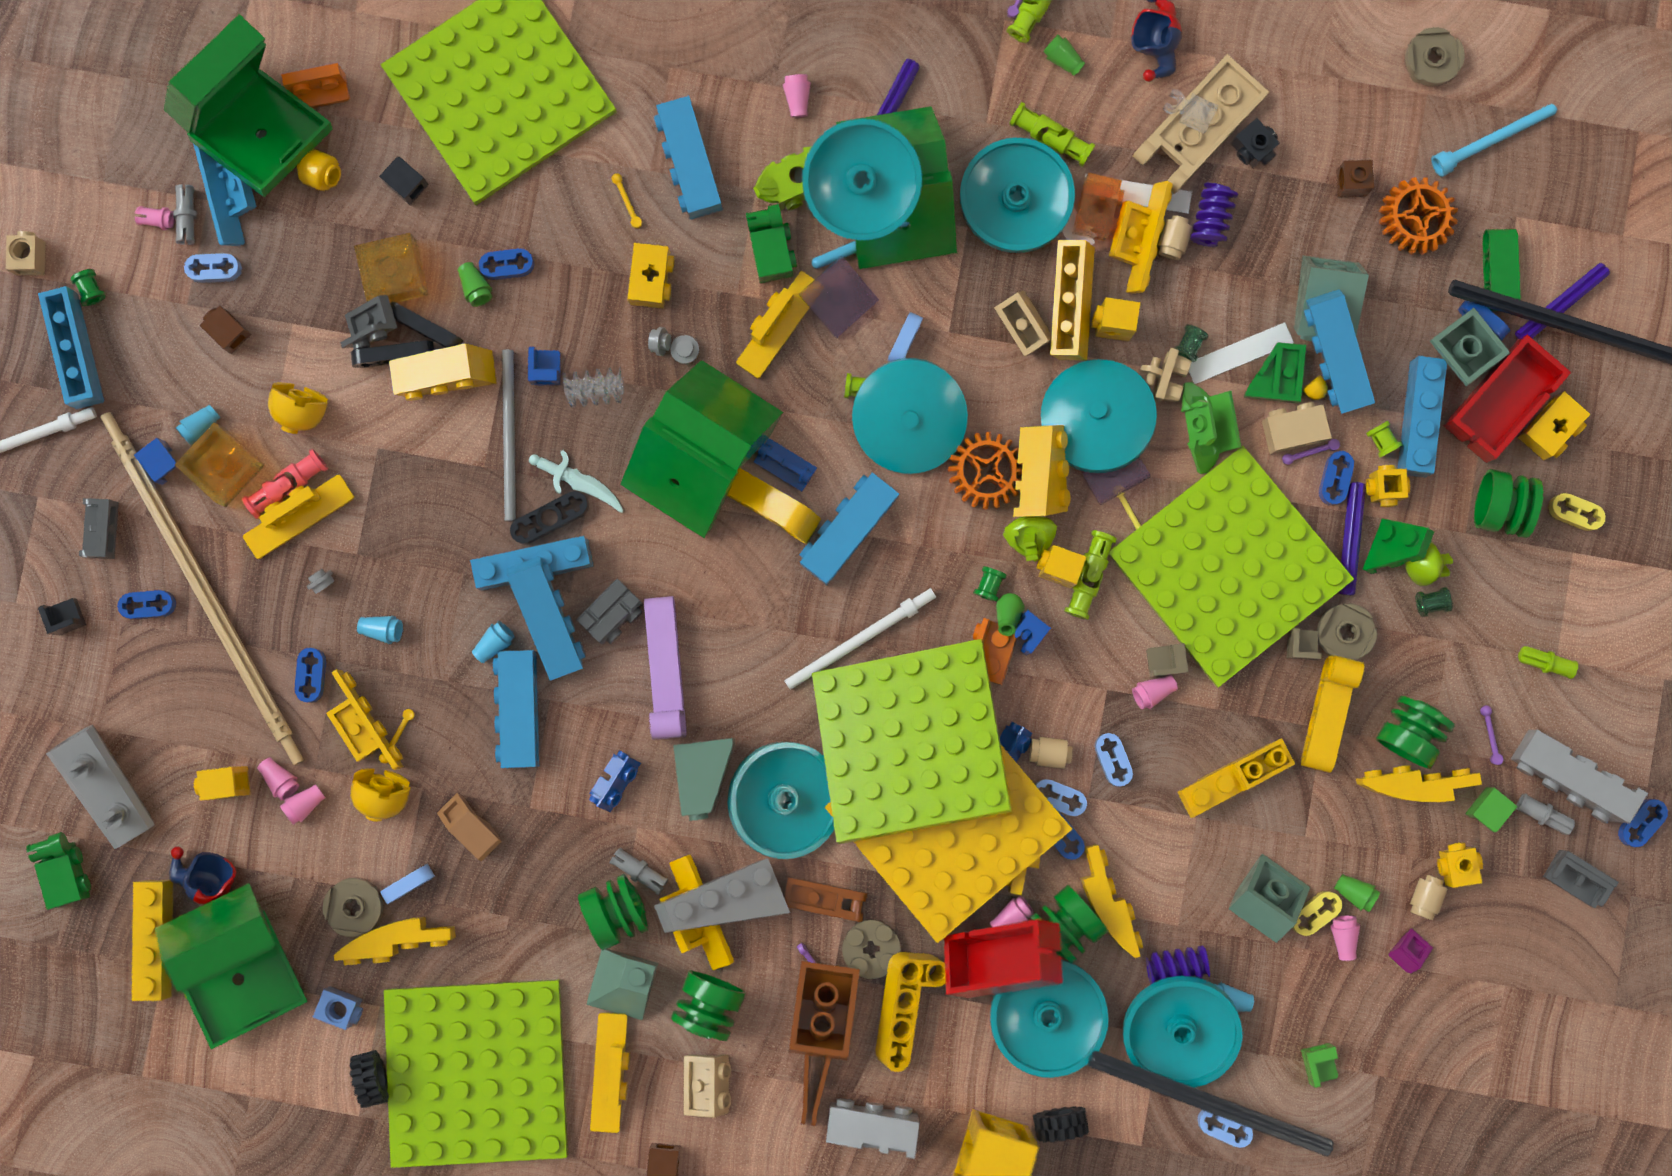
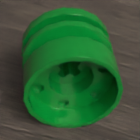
M1494 469L1487 470L1476 496L1474 507L1475 527L1477 529L1498 532L1504 525V531L1507 535H1514L1516 533L1518 537L1528 538L1533 533L1541 512L1543 502L1542 481L1533 477L1527 479L1526 476L1520 475L1513 482L1512 475L1509 472Z
M1399 696L1396 703L1403 710L1393 708L1391 714L1400 724L1396 725L1385 722L1376 740L1400 757L1423 768L1432 769L1440 751L1431 741L1435 740L1446 743L1448 737L1440 730L1450 733L1454 730L1455 724L1433 706L1420 700Z
M625 874L617 876L620 890L617 889L612 880L606 882L608 895L605 897L596 886L578 894V901L584 919L595 942L602 951L621 942L620 928H623L630 938L634 937L636 934L633 922L641 933L649 930L643 901L637 889L631 884Z
M1067 884L1054 896V900L1060 908L1056 913L1046 905H1043L1041 908L1049 916L1047 921L1060 924L1061 951H1056V954L1067 959L1072 964L1077 960L1069 950L1072 945L1081 954H1084L1086 951L1079 940L1082 936H1085L1095 944L1109 930L1083 899ZM1036 912L1030 917L1032 920H1043Z
M690 970L682 990L693 997L692 1001L677 1000L676 1005L686 1012L673 1011L672 1021L697 1036L728 1041L731 1033L722 1026L733 1027L735 1021L724 1014L725 1010L739 1012L746 992L719 978Z

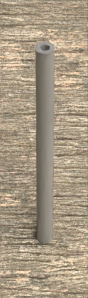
M506 349L502 350L504 521H515L514 350Z

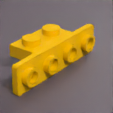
M1164 181L1153 185L1148 207L1129 200L1122 203L1109 257L1132 265L1126 288L1127 293H1143L1149 285L1152 262L1158 252L1157 243L1159 235L1165 225L1164 216L1166 208L1172 198V182Z
M801 271L788 289L783 288L780 294L775 292L766 305L769 309L763 317L758 315L750 327L752 330V340L737 359V365L759 379L823 291V285Z
M336 475L316 489L309 486H299L288 494L289 498L282 503L277 501L264 509L265 513L259 517L262 523L243 535V539L255 558H263L354 500L355 497L342 476Z
M336 669L331 672L348 699L326 714L355 760L360 762L380 749L393 770L403 768L404 766L400 761L403 759L401 752L396 745L390 746L385 738L388 734L387 730L379 720L375 721L369 713L372 707L364 696L359 697L354 687L357 684L348 671L344 673L342 670Z
M690 854L669 863L680 890L660 898V902L703 885ZM720 925L673 932L681 953L702 945L712 970L734 963Z
M605 1012L598 1014L590 1121L591 1131L618 1133L620 1130L622 1100L627 1098L628 1083L623 1082L624 1070L629 1069L630 1053L625 1052L628 1020L626 1014Z

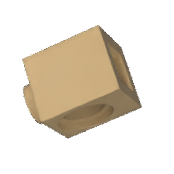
M18 231L17 235H6V270L16 276L45 275V241L35 236L34 232ZM30 247L29 255L22 259V251Z

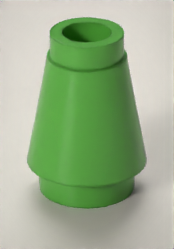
M1059 34L1043 51L1048 56L1047 60L1071 73L1073 76L1085 65V62L1067 38H1062Z
M467 262L459 266L457 270L466 301L470 302L473 307L489 302L492 298V288L474 264Z
M1012 593L1004 594L996 603L998 631L1002 635L1011 636L1015 633L1024 612L1025 606L1018 595Z
M1344 874L1340 876L1334 887L1335 890L1339 891L1341 895L1360 911L1364 909L1367 912L1371 911L1381 893L1375 889L1374 885Z

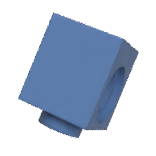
M330 986L323 989L313 1018L346 1030L352 1027V1024L356 1025L360 1020L363 1008L360 1007L362 999ZM336 1002H342L346 1006L347 1011L344 1017L336 1014L334 1010Z

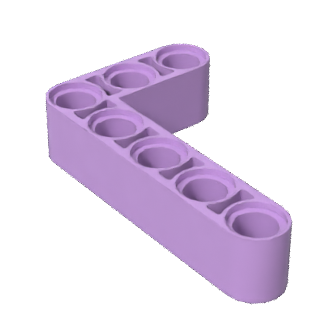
M674 596L644 599L654 710L649 716L651 737L654 740L686 737Z

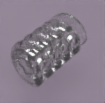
M619 366L618 375H614L611 367L608 368L606 376L602 375L600 369H596L595 377L593 378L588 370H585L583 379H580L577 371L573 372L572 380L568 379L565 372L563 373L564 392L571 408L576 407L578 399L583 407H587L589 398L595 406L599 405L601 397L606 405L611 403L612 396L617 403L622 402L624 379L621 366Z

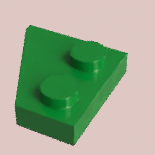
M1277 342L1245 391L1244 398L1300 403L1306 345Z
M1382 518L1362 570L1374 574L1377 573V569L1389 566L1395 568L1402 566L1406 562L1424 559L1434 531L1427 527Z

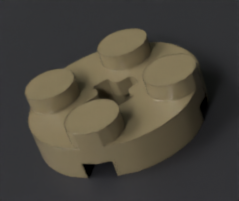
M1438 27L1428 28L1421 31L1409 43L1405 52V64L1411 79L1415 83H1422L1426 86H1441L1451 81L1461 69L1465 57L1464 48L1459 39H1455L1450 35L1448 30ZM1432 50L1442 58L1437 61V64L1432 63L1428 59Z
M1352 603L1332 607L1319 620L1317 626L1319 634L1318 644L1329 656L1336 655L1357 660L1367 655L1374 647L1377 639V629L1371 614L1365 608ZM1350 625L1354 636L1353 638L1347 637L1344 640L1340 628Z
M348 878L340 881L326 893L323 901L325 920L328 921L337 934L346 937H357L373 930L383 913V900L380 890L362 878ZM355 899L357 904L360 905V911H356L355 915H350V910L346 909V903H351Z
M875 919L856 923L848 931L842 945V954L846 965L849 968L860 969L859 976L866 979H877L887 975L890 958L901 950L898 936L889 925ZM868 941H873L875 946L880 947V951L875 952V957H869L868 953L863 952V948L867 947Z

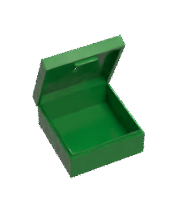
M239 14L168 81L163 110L188 132L187 135L193 144L265 197L300 163L306 154L312 151L333 130V127L328 119L259 69L267 45L264 43L265 37ZM260 130L267 132L263 138H258L256 134Z
M932 106L857 118L877 120L898 130L914 148L922 173L921 192L917 205L905 221L910 224L906 227L900 226L883 237L870 240H855L859 269L957 253L953 180L951 172L948 170L945 139Z
M701 360L665 392L653 417H650L644 424L620 485L702 538H705L713 527L735 480L737 471L767 441L783 412ZM672 478L676 479L679 482V485L675 484L672 481Z
M249 883L155 928L162 963L176 991H181V993L185 994L211 1050L308 1002L265 910H262ZM237 973L244 976V982L241 985L233 983V976Z

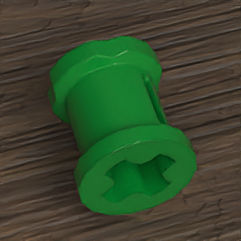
M86 269L70 277L72 284L76 285L80 293V303L82 306H91L106 298L105 292L100 291L96 282L94 269Z
M983 566L982 579L978 589H974L973 594L997 602L999 599L997 597L1002 580L1006 579L1007 574Z

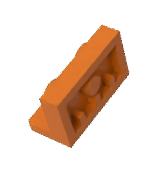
M338 63L281 74L283 86L312 108L350 100L346 75Z
M983 618L982 624L977 623L973 639H982L990 682L1003 686L1018 638H1015V633L1011 636L1002 635L998 631V623Z

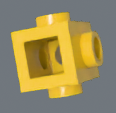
M1396 465L1378 466V470L1369 474V478L1366 479V493L1368 496H1371V503L1380 502V507L1398 506V501L1408 498L1410 479L1407 477V469H1396ZM1384 483L1389 487L1387 493H1385Z
M1465 842L1449 844L1447 845L1448 850L1439 851L1440 859H1437V867L1440 876H1444L1445 886L1455 888L1482 883L1480 870L1483 869V861L1480 853L1476 852V848L1466 847Z

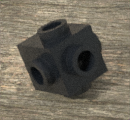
M1256 118L1235 136L1231 145L1237 150L1236 154L1240 161L1245 165L1249 164L1254 169L1260 163L1263 166L1267 165L1277 155L1274 151L1280 142L1277 140L1278 136L1275 131L1269 126L1265 127Z

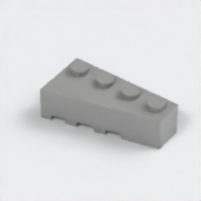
M1539 730L1527 731L1511 757V760L1518 764L1516 767L1518 770L1531 777L1533 774L1543 779L1542 785L1554 792H1558V790L1568 795L1566 800L1577 807L1582 808L1586 806L1593 811L1591 815L1603 823L1607 824L1608 821L1631 823L1648 795L1647 792L1640 788L1637 790L1628 789L1622 785L1625 781L1623 778L1606 771H1597V763L1580 755L1574 758L1571 756L1572 749Z

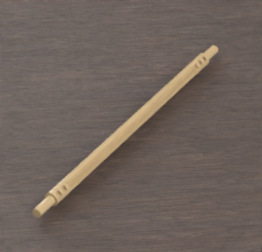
M111 412L101 415L100 418L113 439L111 444L276 741L281 742L293 765H298L304 759L291 737L293 734L152 479L134 456L137 452L127 435H123Z

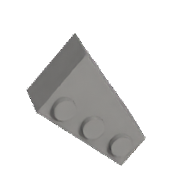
M839 1098L837 1103L830 1102L826 1142L859 1149L863 1147L879 1149L880 1153L889 1154L890 1150L907 1152V1158L915 1159L919 1130L918 1114L912 1112L913 1108L906 1106H895V1110L883 1109L884 1105L880 1103L866 1102V1106L854 1105L853 1100Z

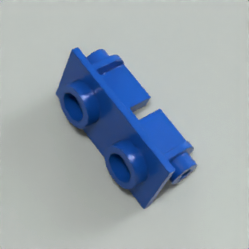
M770 438L767 439L765 444H762L754 460V463L803 492L817 469L811 463Z
M1011 721L1009 726H1005L999 738L1000 744L1005 747V750L1017 763L1021 754H1024L1030 747L1033 733Z
M620 750L617 755L613 754L604 769V772L609 774L611 778L608 781L600 776L590 791L591 797L589 800L596 804L597 807L611 812L620 803L622 793L627 785L636 777L637 769L641 763L630 758L629 755Z

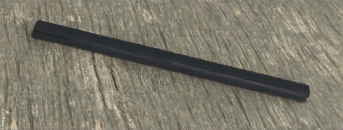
M1453 280L1449 286L1448 293L1453 297L1672 365V347L1458 280Z
M1093 1051L1089 1057L1088 1066L1090 1068L1326 1157L1330 1156L1334 1149L1331 1139L1098 1051Z

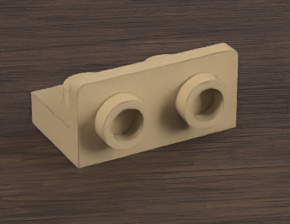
M689 1054L684 1056V1115L715 1118L728 1114L731 1104V1095L729 1093V1078L731 1075L729 1055L707 1056Z

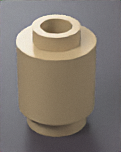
M1175 215L1172 216V219H1165V225L1158 242V247L1160 248L1159 255L1173 260L1181 259V255L1186 252L1193 229L1188 224V219Z
M1039 737V740L1032 739L1029 762H1035L1036 766L1064 769L1066 763H1071L1073 748L1068 746L1067 740L1046 737Z
M1427 875L1425 880L1419 878L1410 902L1413 905L1410 912L1433 920L1435 914H1439L1448 890L1442 887L1444 881Z

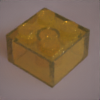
M411 233L354 245L367 302L380 295H388L389 302H401L429 295L417 241Z
M215 422L174 464L216 504L227 507L265 466L227 429Z

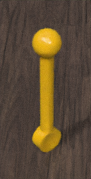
M616 173L612 176L611 180L617 185L632 218L631 226L638 229L642 226V220L635 214L623 187L622 176Z
M404 710L403 720L389 743L390 746L397 743L408 721L414 719L415 713L413 710ZM381 753L379 761L383 764L388 763L383 753Z

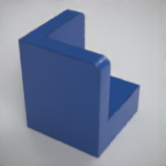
M528 347V381L530 384L560 385L561 353L558 350H537L535 347Z
M155 438L134 454L152 480L160 485H164L167 482L164 476L178 466V463L170 454L172 451L166 441Z

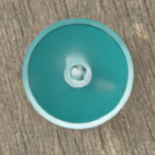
M873 119L848 120L825 131L808 152L802 174L804 196L816 219L831 232L853 240L876 239L900 227L909 218L917 205L922 185L921 166L910 142L892 126Z
M1020 137L996 141L978 152L967 166L960 187V206L963 217L971 231L985 244L1000 251L1011 253L1030 252L1044 247L1053 241L1069 221L1075 201L1074 181L1068 166L1060 155L1039 141Z
M918 358L893 360L875 369L859 387L852 411L855 436L868 457L888 470L905 474L926 472L946 462L956 452L957 447L960 446L968 421L966 400L957 381L939 365Z
M1103 359L1088 360L1069 367L1051 383L1045 393L1041 406V425H1064V431L1068 437L1065 459L1068 461L1069 466L1084 472L1107 473L1126 467L1142 455L1150 444L1155 432L1157 410L1150 387L1136 371L1116 361Z
M774 742L750 753L736 769L728 790L727 804L729 817L738 836L753 850L771 858H798L819 848L834 831L833 817L825 809V806L831 802L824 756L817 750L796 742Z
M1061 959L1063 984L994 994L991 1003L990 1024L998 1048L1015 1067L1038 1077H1061L1080 1070L1088 1064L1089 1057L1093 1051L1099 1052L1107 1034L1108 1008L1100 987L1084 969Z
M1176 976L1152 983L1134 998L1124 1018L1123 1039L1127 1055L1133 1065L1196 1088L1218 1079L1235 1062L1242 1044V1025L1233 1001L1219 987L1200 978Z

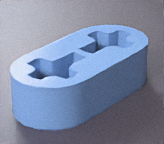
M226 253L192 255L184 264L186 275L199 283L234 281L240 276L242 271L239 260ZM226 261L234 266L229 269L228 274L221 269H216V267L226 266ZM198 262L204 267H210L208 270H200V275L192 271L193 268L198 266Z
M912 312L909 313L887 361L906 357L923 321V317Z
M1102 734L1095 741V751L1105 777L1114 786H1125L1131 781L1133 771L1122 742L1115 734ZM1105 738L1109 742L1114 741L1116 743V746L1112 748L1115 758L1111 759L1108 751L1101 750ZM1114 761H1117L1120 769H1126L1127 773L1123 775L1124 780L1121 782L1118 778H1112L1111 774L1115 772L1112 763Z
M1048 779L1040 780L1035 784L1038 789L1040 787L1045 788L1047 784H1050V790L1059 794L1057 799L1047 797L1048 801L1059 812L1070 816H1079L1087 807L1086 797L1080 791ZM1074 795H1077V801L1081 803V806L1070 811L1069 805L1062 802L1061 799L1063 796L1073 798Z
M426 864L383 889L380 893L388 905L431 880L435 875L430 866Z
M1201 1110L1199 1113L1198 1125L1207 1135L1239 1148L1246 1147L1252 1141L1253 1131L1251 1128L1216 1115L1215 1118L1223 1124L1222 1128L1212 1125L1208 1129V1124L1204 1120L1206 1117L1211 1118L1213 1114ZM1240 1126H1243L1242 1130L1246 1135L1244 1138L1239 1137L1237 1141L1235 1136L1227 1131L1228 1127L1239 1129Z

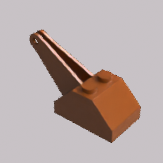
M801 961L789 1044V1053L805 1055L801 1124L805 1125L811 1056L824 1057L814 1099L811 1126L816 1125L817 1112L831 1059L848 1060L860 969Z

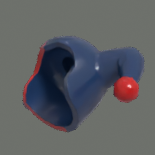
M1147 0L1149 3H1155L1159 11L1143 9L1135 19L1132 28L1131 42L1134 50L1154 56L1159 66L1156 70L1147 69L1143 73V78L1147 82H1151L1153 79L1169 77L1176 70L1174 50L1180 44L1182 27L1176 18L1174 3L1168 0Z
M179 846L171 850L173 858L169 879L184 887L185 893L193 902L205 905L230 893V888L236 876V869L225 857L211 852H202L195 856L188 868H185L181 861L184 850Z

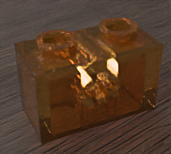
M1088 172L1084 179L1072 234L1106 241L1109 234L1114 235L1118 218L1114 217L1116 206H1121L1124 197V190L1120 189L1122 180ZM1098 202L1102 203V209H1104L1102 213H1097L1096 204Z

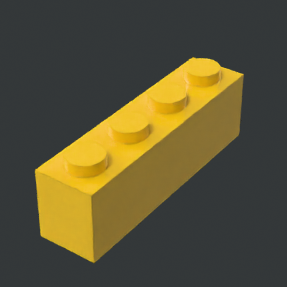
M1058 240L1050 355L1058 360L1087 361L1095 247L1086 240Z
M171 880L133 882L132 1001H162L172 997V981L162 963L155 933L156 927L173 920V882Z

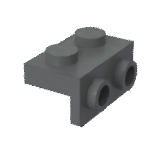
M388 295L377 296L345 314L351 337L340 342L341 347H353V350L369 348L371 342L386 339L387 333L397 328Z

